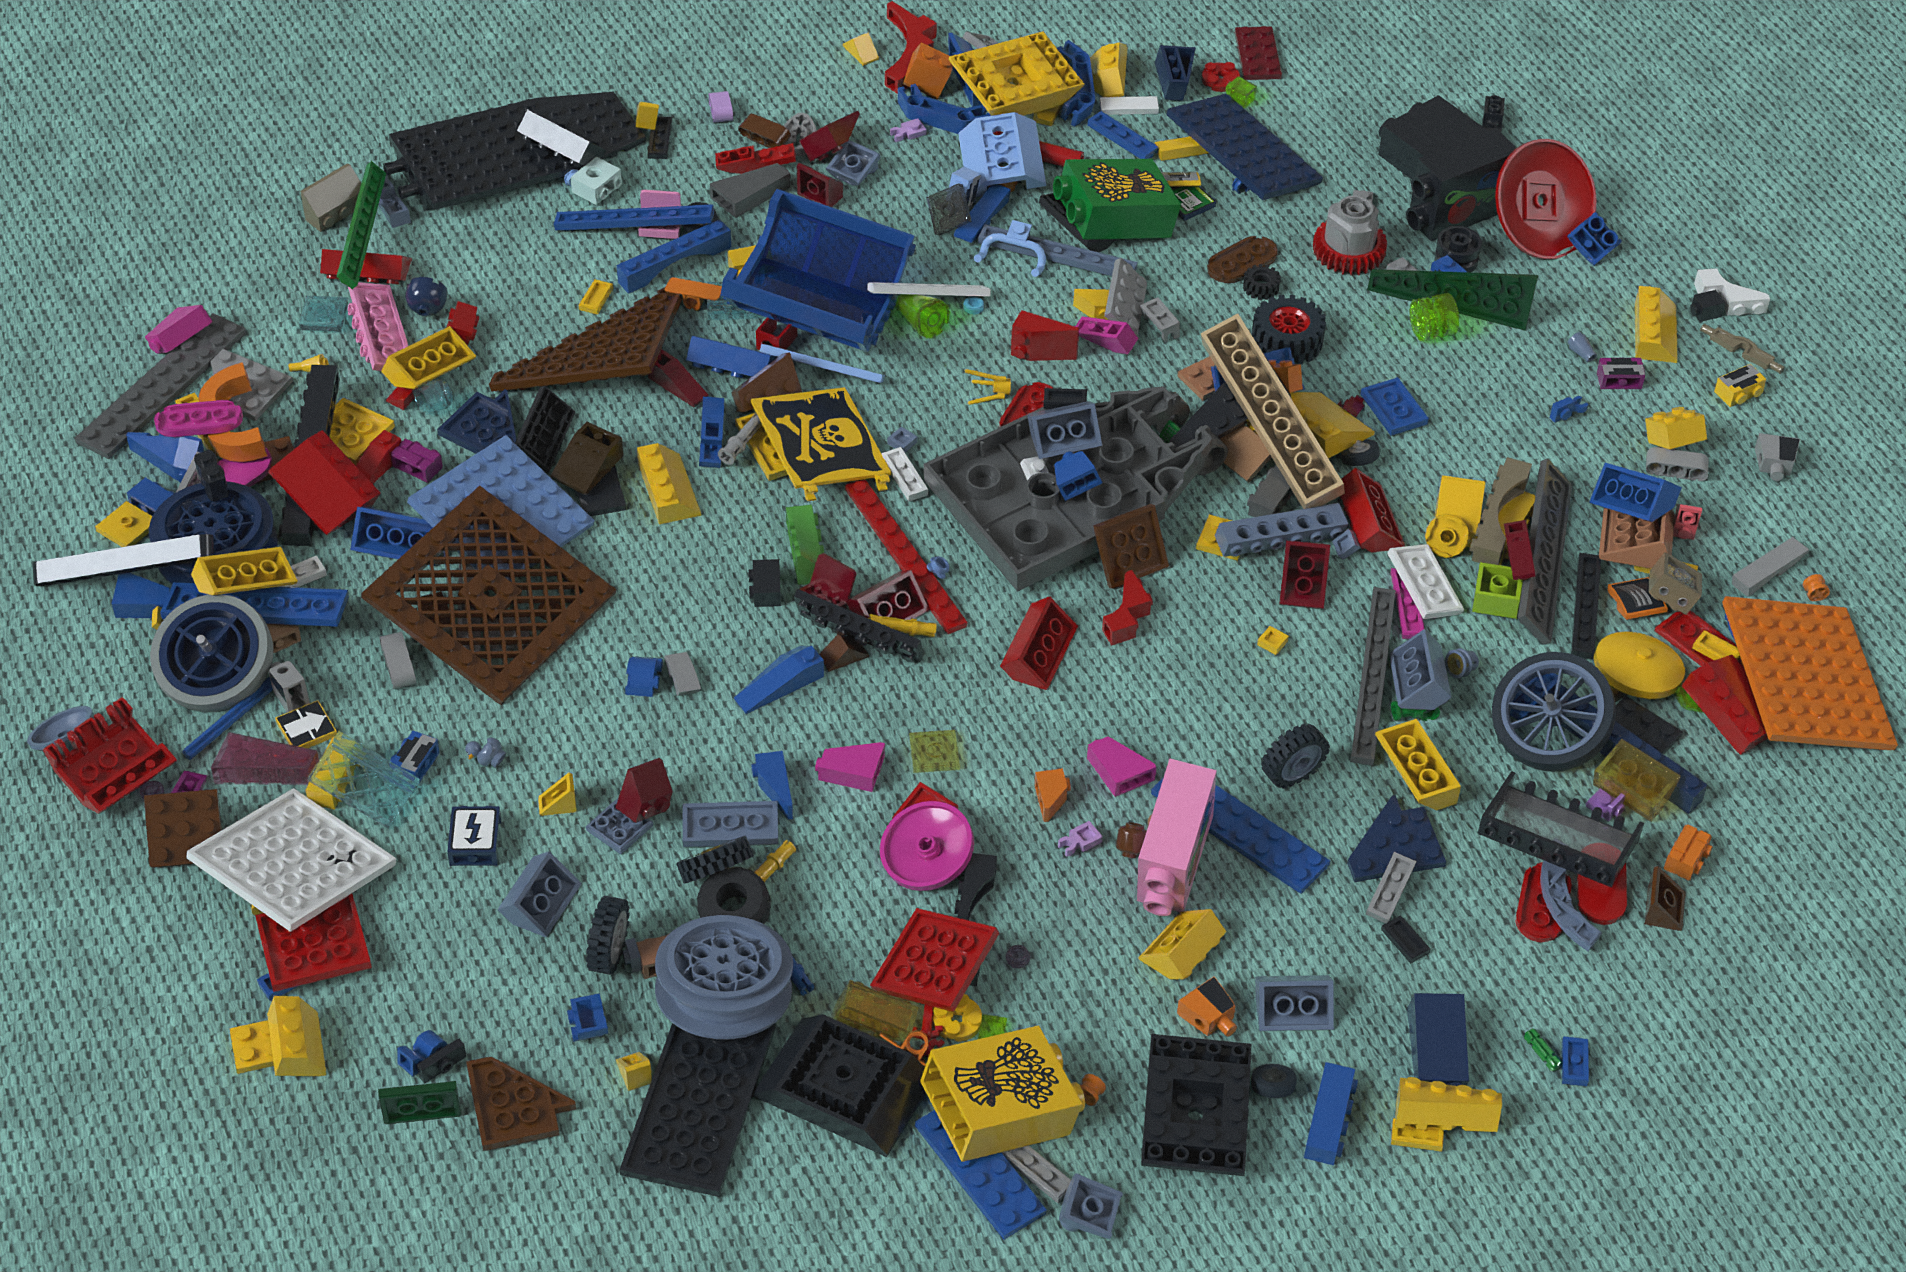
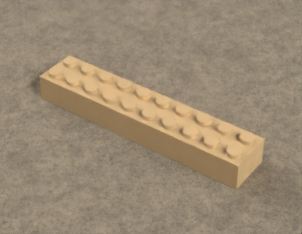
M1239 314L1202 332L1203 346L1303 509L1322 506L1345 494L1343 481Z

